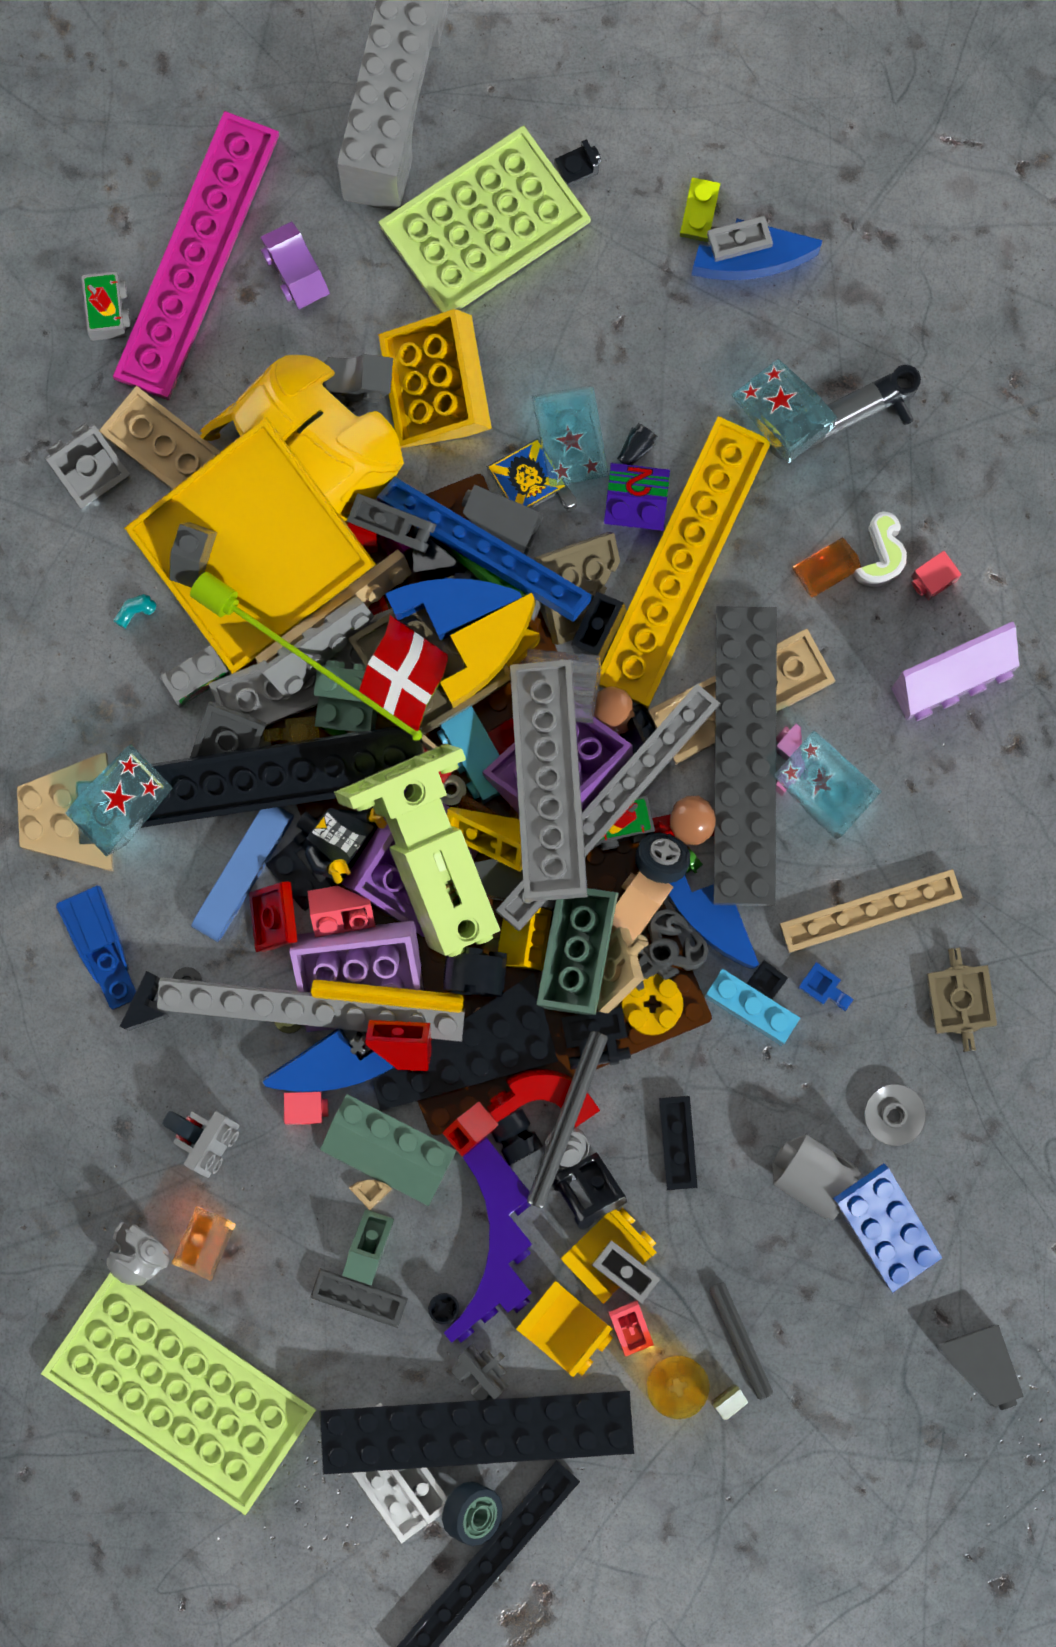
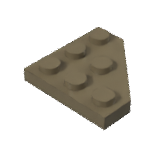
M606 532L534 557L536 562L590 593L591 602L596 592L605 593L607 589L605 584L611 572H615L620 563L615 534L613 532ZM591 602L574 622L544 605L553 644L560 645L574 639Z

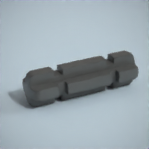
M358 1031L349 1043L352 1045L350 1049L352 1054H355L357 1051L361 1054L365 1053L368 1048L365 1045L367 1032L361 1034Z

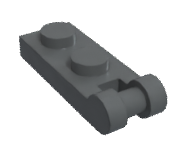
M357 493L347 519L349 523L426 553L429 546L427 540L430 532L434 533L437 525ZM411 525L419 527L415 539L408 536Z

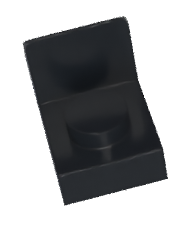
M146 971L120 1024L121 1028L131 1031L169 1017L148 1006L150 1001L155 1002L158 997L160 980L158 976Z

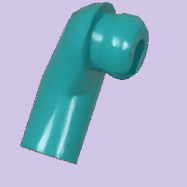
M145 594L129 598L124 602L113 622L126 629L135 614L143 612L144 614L151 615L156 609V602Z

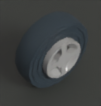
M653 833L641 840L635 853V863L639 871L646 878L657 883L668 884L683 878L690 865V852L686 844L675 838V836L667 833Z

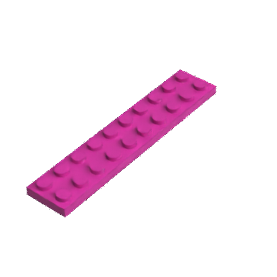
M223 112L113 375L114 380L132 387L138 386L145 392L170 400L280 136L279 131L229 112Z

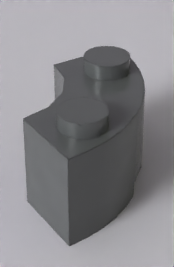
M362 354L352 358L328 357L324 361L325 364L334 370L335 374L325 381L323 386L343 405H345V401L364 400L376 403L381 401V397L391 393L393 358Z

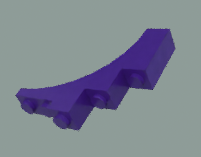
M487 1138L464 1155L463 1159L476 1177L485 1199L489 1219V1252L485 1271L475 1296L463 1314L444 1332L451 1343L456 1339L462 1343L475 1332L471 1326L481 1319L485 1324L499 1312L496 1309L499 1303L507 1313L513 1309L517 1314L531 1302L527 1298L531 1291L509 1265L513 1260L516 1264H519L531 1254L528 1247L532 1243L509 1216L513 1212L519 1216L531 1206L527 1202L530 1191Z

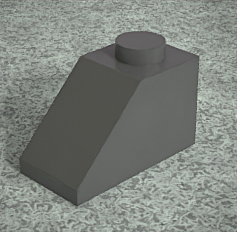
M191 522L179 525L171 550L169 580L192 588L198 577L205 572L217 535L216 531Z

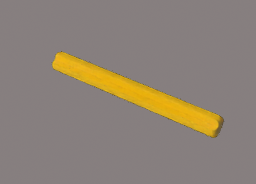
M313 980L311 986V996L313 998L456 1013L462 1011L464 1001L463 996L460 994L326 980Z

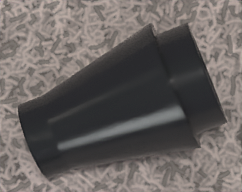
M638 423L635 428H631L617 459L623 464L634 465L656 445L654 441L658 436L644 425Z

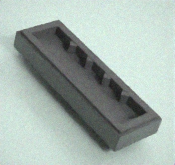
M322 1268L319 1270L310 1296L312 1299L396 1328L399 1326L408 1300L406 1297Z

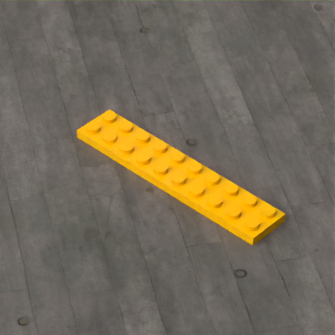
M717 417L595 678V685L602 688L613 686L627 692L633 702L649 708L768 452L771 439L722 417Z

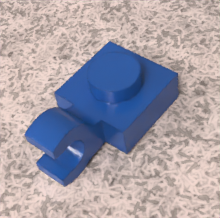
M817 962L798 987L821 1005H824L830 999L845 1012L854 1000L836 988L841 979Z

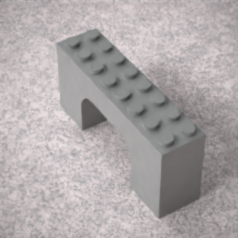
M376 0L337 163L343 200L395 211L402 206L413 160L412 132L430 49L431 47L439 48L450 0Z

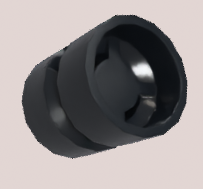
M523 1109L497 1122L499 1126L491 1132L496 1143H502L501 1152L509 1166L543 1147L536 1132L529 1131L528 1128L531 1123Z

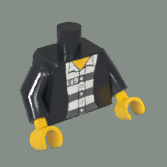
M329 808L320 820L305 812L299 819L296 827L308 834L305 840L304 851L313 873L333 878L337 884L341 883L344 876L350 874V868L373 836L374 826L372 825L376 823L381 829L386 827L387 823L383 816L375 814L373 808L372 810L362 811Z

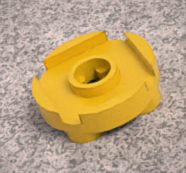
M655 974L643 980L644 989L638 991L634 988L622 1000L623 1015L630 1026L641 1034L651 1036L663 1034L674 1027L681 1017L683 1010L682 994L677 988L676 983L670 979L663 980L659 974ZM650 996H655L656 1001L661 1002V1007L656 1008L655 1013H650L649 1008L644 1007V1001H649Z

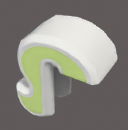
M883 511L876 514L868 527L880 562L858 568L853 574L858 583L867 587L887 585L898 578L906 565L907 552L904 545L893 537L898 535L901 525L897 517L890 512Z

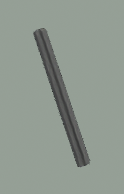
M591 1031L527 1198V1202L533 1206L542 1208L546 1203L607 1042V1036L602 1033Z

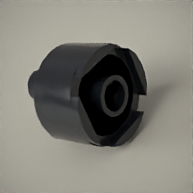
M466 947L465 953L463 952L454 957L446 955L443 990L462 995L474 994L481 995L482 997H503L507 953L491 951L488 954L483 953L484 949Z

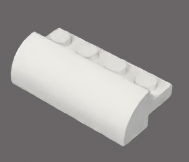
M380 1402L374 1407H382L383 1405ZM427 1468L350 1473L399 1544L405 1542L443 1514V1508L448 1497Z

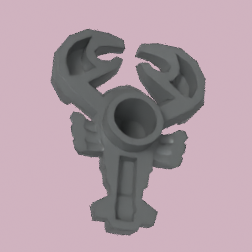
M668 909L658 911L648 923L651 944L649 945L648 943L638 953L641 956L639 964L644 979H648L658 973L663 980H667L679 973L677 968L671 967L673 965L690 971L697 970L706 962L708 955L707 942L696 931L690 933L694 939L695 947L690 945V939L686 937L683 943V956L679 955V947L675 941L662 938V935H678L682 933L679 928L671 926L672 924L680 925L684 929L688 927L686 920L676 911ZM643 981L635 987L638 991L644 989Z

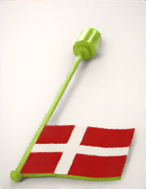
M204 572L195 581L190 591V597L219 617H223L226 614L231 615L235 612L412 735L414 741L421 740L423 734L419 728L424 712L443 679L448 654L390 615L385 635L367 664L358 691L238 608V592L211 573Z

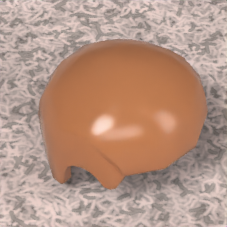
M613 686L607 687L599 691L594 697L589 713L620 735L628 731L627 723L634 717L633 702L626 691Z
M686 796L674 804L670 816V828L675 838L681 840L686 845H699L711 837L716 825V817L709 801L700 796Z

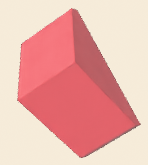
M637 1300L607 1311L625 1357L654 1345Z

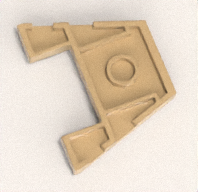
M107 753L98 754L17 787L20 848L107 871H114L111 842L80 844L78 783L109 781Z

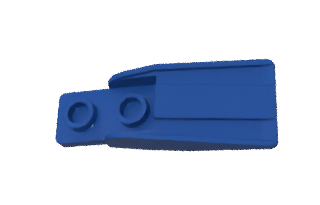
M95 886L57 903L56 908L76 950L95 982L100 984L109 1007L115 1010L131 1003L136 989L128 973L129 967L124 949L102 888Z

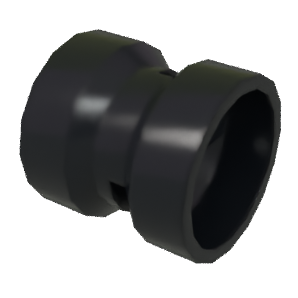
M440 1293L431 1299L428 1306L429 1315L436 1323L449 1324L458 1316L459 1303L453 1295Z

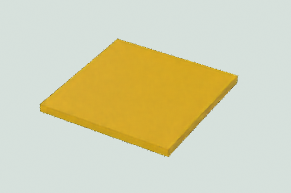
M267 417L256 423L124 527L232 674L236 673L276 641L235 612L231 615L226 614L223 617L217 616L190 597L191 587L169 580L171 550L180 524L191 522L217 532L205 572L211 573L237 591V600H239L237 607L280 637L284 636L376 565Z

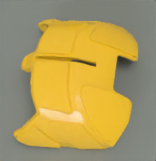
M307 355L283 356L272 363L235 403L207 423L200 430L202 433L200 437L205 441L219 439V432L231 421L234 422L236 430L241 436L264 417H267L344 522L348 524L347 519L357 493L376 499L390 481L396 477L404 462L397 433L388 420L378 411L356 416L323 386V383L335 374L334 370L318 358ZM320 411L324 413L301 433L298 432L300 426Z

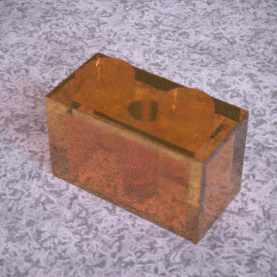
M196 1206L171 1264L186 1272L212 1281L236 1224L218 1214Z

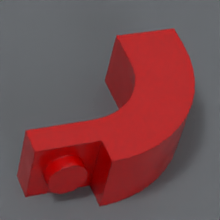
M533 1069L520 1072L506 1079L512 1090L508 1093L502 1091L490 1100L492 1104L487 1108L496 1122H499L522 1105L535 1100L549 1101L562 1108L573 1078L561 1072L547 1069ZM588 1092L575 1123V1128L600 1111Z

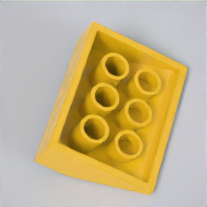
M452 309L378 334L382 356L393 358L389 399L394 428L401 448L463 438L492 429L472 315Z

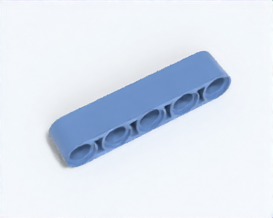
M281 807L259 811L195 916L191 925L192 928L216 942L221 940L265 868V864L270 860L294 818L292 813Z

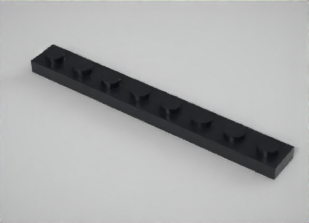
M556 1460L498 1527L493 1536L486 1541L396 1647H439L580 1483V1480Z

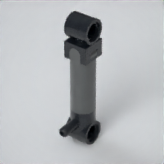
M901 365L893 373L815 411L811 409L794 417L792 424H780L775 428L771 437V452L779 459H790L796 455L800 445L805 452L823 443L825 438L892 405L903 425L910 424L914 419L904 401L910 400L917 392L921 383L919 371L911 365ZM899 378H906L911 382L912 386L910 388H902L897 380ZM788 436L793 440L794 444L784 447L779 443L778 438Z

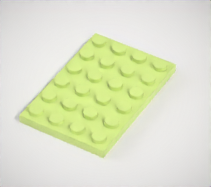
M523 125L378 223L436 307L443 313L452 309H462L589 224L591 218Z

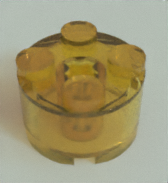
M670 1355L660 1359L652 1366L646 1379V1393L650 1403L659 1413L672 1419H686L697 1414L705 1405L710 1391L709 1379L703 1367L693 1359L683 1355ZM676 1378L679 1382H685L686 1385L681 1389L682 1394L677 1395L675 1391L669 1390V1387L673 1385V1380Z

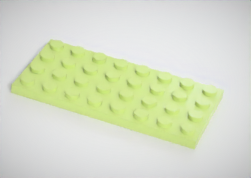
M109 1273L41 1373V1375L244 1515L248 1513L317 1410L138 1286L124 1284L111 1273Z

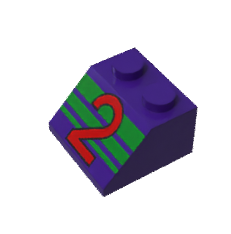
M611 463L604 524L664 531L670 469Z

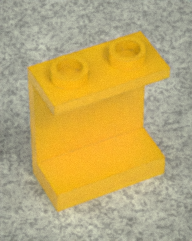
M621 1208L619 1211L615 1209L607 1213L560 1258L602 1304L620 1288L592 1266L593 1262L611 1240L642 1265L657 1253L653 1249L656 1242L644 1230L639 1234L631 1224L635 1220L624 1208Z
M556 1281L553 1282L516 1328L517 1331L553 1359L572 1377L577 1373L583 1376L594 1362L590 1357L595 1350L599 1349L602 1352L613 1339L609 1334L613 1328Z

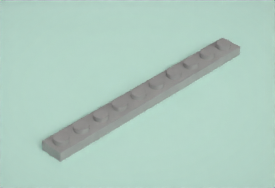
M699 684L692 688L582 812L585 857L720 705V702ZM522 880L496 909V912L517 931H520L547 900L525 902Z
M163 977L160 978L158 987L157 1010L364 1032H367L369 1020L431 1023L432 1039L462 1042L465 1009H462L460 1013L331 1000L313 998L311 993Z

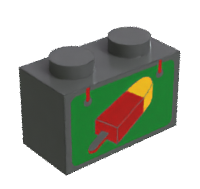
M648 796L638 797L595 847L601 846L602 850L620 847L619 842L631 840L632 844H638L643 838L653 834L655 829Z

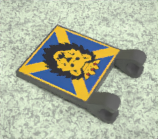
M538 438L486 466L502 495L510 500L533 508L558 494L566 511H572L577 507L576 498L563 478L557 482L558 474L551 472V470H556L557 468Z

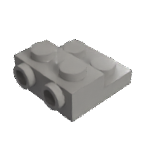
M86 423L71 432L74 438L64 444L60 440L46 450L49 455L44 458L80 509L130 475L96 425L93 424L88 427Z

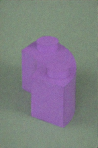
M292 221L261 236L265 248L261 249V253L268 266L273 264L283 282L280 289L287 302L293 300L297 308L301 309L330 294L320 269L311 256L301 233Z

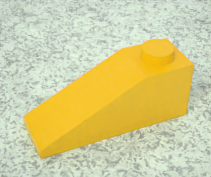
M450 807L447 810V817L451 826L461 829L468 847L515 870H522L519 819Z

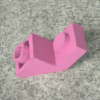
M796 723L791 730L786 726L776 737V742H778L776 753L788 763L790 761L792 768L800 767L795 773L798 778L804 770L803 751L800 750L803 749L801 727ZM786 764L776 774V781H778L776 783V792L781 796L796 781L790 778L785 784L787 775L781 773V771L788 770Z

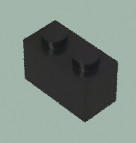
M596 592L571 643L576 656L602 666L627 612L624 602Z

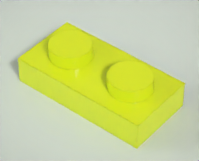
M692 177L680 237L704 242L709 241L707 231L711 230L721 183Z

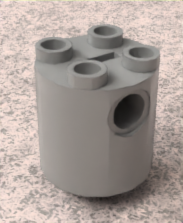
M806 1133L801 1137L785 1142L773 1160V1185L824 1219L829 1218L833 1221L840 1212L833 1198L859 1181L858 1178L861 1172L858 1171L859 1168Z

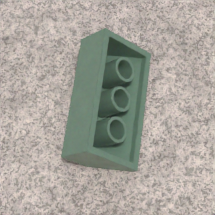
M587 888L588 897L556 899L536 1005L548 1010L596 1015L618 898L617 892Z
M346 1094L320 1148L321 1151L427 1206L430 1205L457 1152L455 1149Z

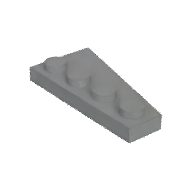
M355 596L326 616L325 624L319 628L311 627L303 632V639L293 646L324 666L327 660H330L349 642V637L363 630L375 616ZM283 646L277 651L278 656L269 663L263 660L256 667L280 694L288 700L317 672V669Z

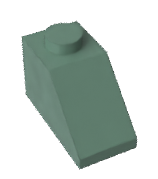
M365 1209L349 1250L342 1276L372 1286L394 1222L393 1218Z

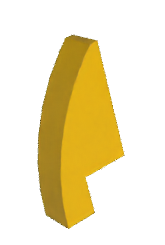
M532 593L450 635L455 648L466 666L462 671L440 682L453 708L471 698L485 687L502 670L514 654L527 630L536 603Z

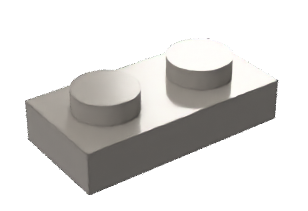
M765 215L707 231L715 262L770 248L773 245Z

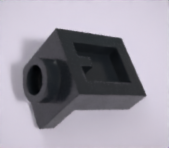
M587 139L581 141V147L554 159V164L568 187L597 175L599 163L602 162L596 146L591 147Z

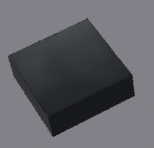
M763 960L746 984L768 998L773 999L788 977Z

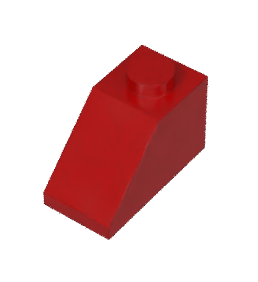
M369 1020L365 1045L397 1070L428 1071L432 1051L431 1023Z

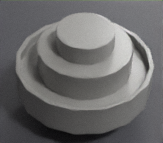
M574 1127L558 1168L560 1170L578 1164L581 1160L587 1158L589 1153V1142L583 1131L577 1127ZM552 1132L547 1136L544 1142V1153L546 1151Z

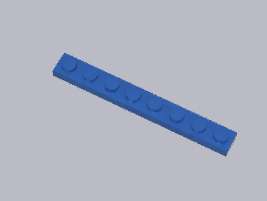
M396 477L377 496V501L437 524L434 533L430 532V536L524 593H532L536 600L572 622L591 602L590 593Z

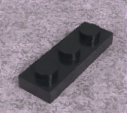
M690 1096L659 1098L666 1191L698 1188Z

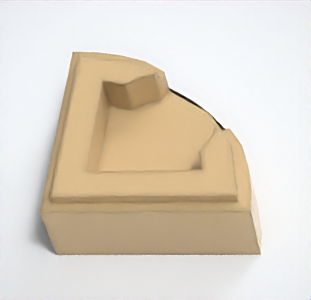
M363 1180L349 1187L369 1210L392 1190L390 1186L378 1180Z

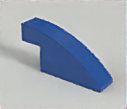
M736 218L735 223L742 222L745 220ZM768 226L773 241L772 247L717 262L714 260L711 247L699 244L692 276L717 280H747L775 275L793 269L818 256L823 240Z
M454 578L422 581L385 593L398 621L426 609L440 641L522 598L519 591L509 587L480 580Z
M685 875L677 882L669 883L673 886V889L667 896V899L674 910L686 920L688 927L692 931L699 933L707 942V945L724 957L749 969L758 967L759 962L737 906L714 905V884L691 892Z
M336 1029L265 1076L262 1082L266 1087L294 1092H320L360 1084L392 1069L393 1066L372 1049L361 1057L358 1052L352 1054L350 1052L352 1045L349 1043V1039L342 1029Z

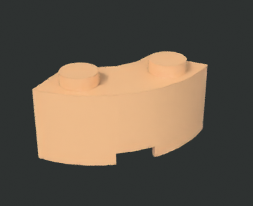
M641 872L637 875L631 873L623 883L621 888L626 891L616 904L611 930L612 934L618 927L629 929L632 941L638 935H641L646 925L673 889V886L669 883L654 882L646 878Z

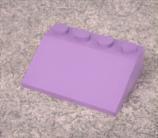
M1010 622L903 671L891 689L906 720L915 717L916 721L922 720L932 715L931 709L942 705L944 709L960 702L959 696L968 692L970 696H974L987 689L986 684L994 680L1000 684L1013 678L1012 672L1019 667L1017 635L1014 622Z
M414 921L376 925V927L316 938L314 932L297 934L298 942L291 944L289 950L298 992L311 993L313 980L424 991L420 951ZM305 1025L306 1032L335 1029Z

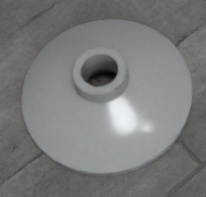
M892 1084L879 1088L870 1096L865 1106L864 1118L869 1132L875 1139L886 1145L901 1146L910 1143L922 1132L926 1121V1110L922 1099L915 1091L903 1085ZM891 1110H896L899 1113V1119L895 1122L891 1121L888 1117Z

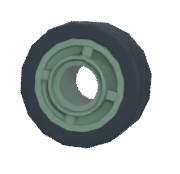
M473 1481L461 1484L452 1491L444 1505L442 1522L445 1531L454 1539L470 1546L485 1543L497 1531L501 1522L503 1510L501 1499L495 1491Z

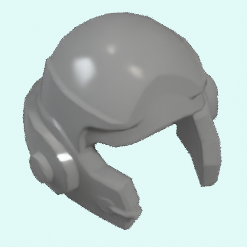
M122 1222L114 1230L113 1239L119 1245V1252H110L107 1258V1267L117 1280L127 1285L140 1286L152 1279L163 1268L166 1269L170 1261L169 1251L161 1242L135 1224L128 1227Z

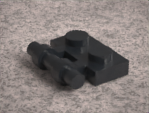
M622 1007L613 1008L609 1013L597 1011L596 1015L580 1014L561 1018L566 1048L579 1047L580 1056L569 1058L571 1070L577 1069L591 1031L607 1036V1051L602 1052L598 1065L610 1063V1066L620 1064L619 1061L631 1059L629 1047L617 1049L616 1040L627 1038Z

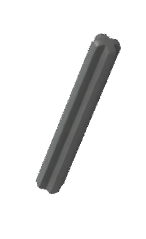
M720 1282L710 1287L711 1295L753 1390L759 1400L765 1399L773 1394V1390L726 1284Z

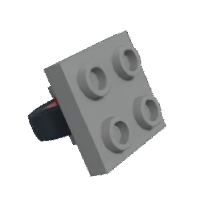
M169 1111L162 1122L166 1128L176 1133L173 1144L190 1153L183 1165L209 1178L211 1173L215 1174L223 1162L221 1156L227 1146L231 1147L237 1140L239 1135L237 1130L240 1126L217 1111L214 1112L210 1121L193 1111L186 1119L173 1111Z

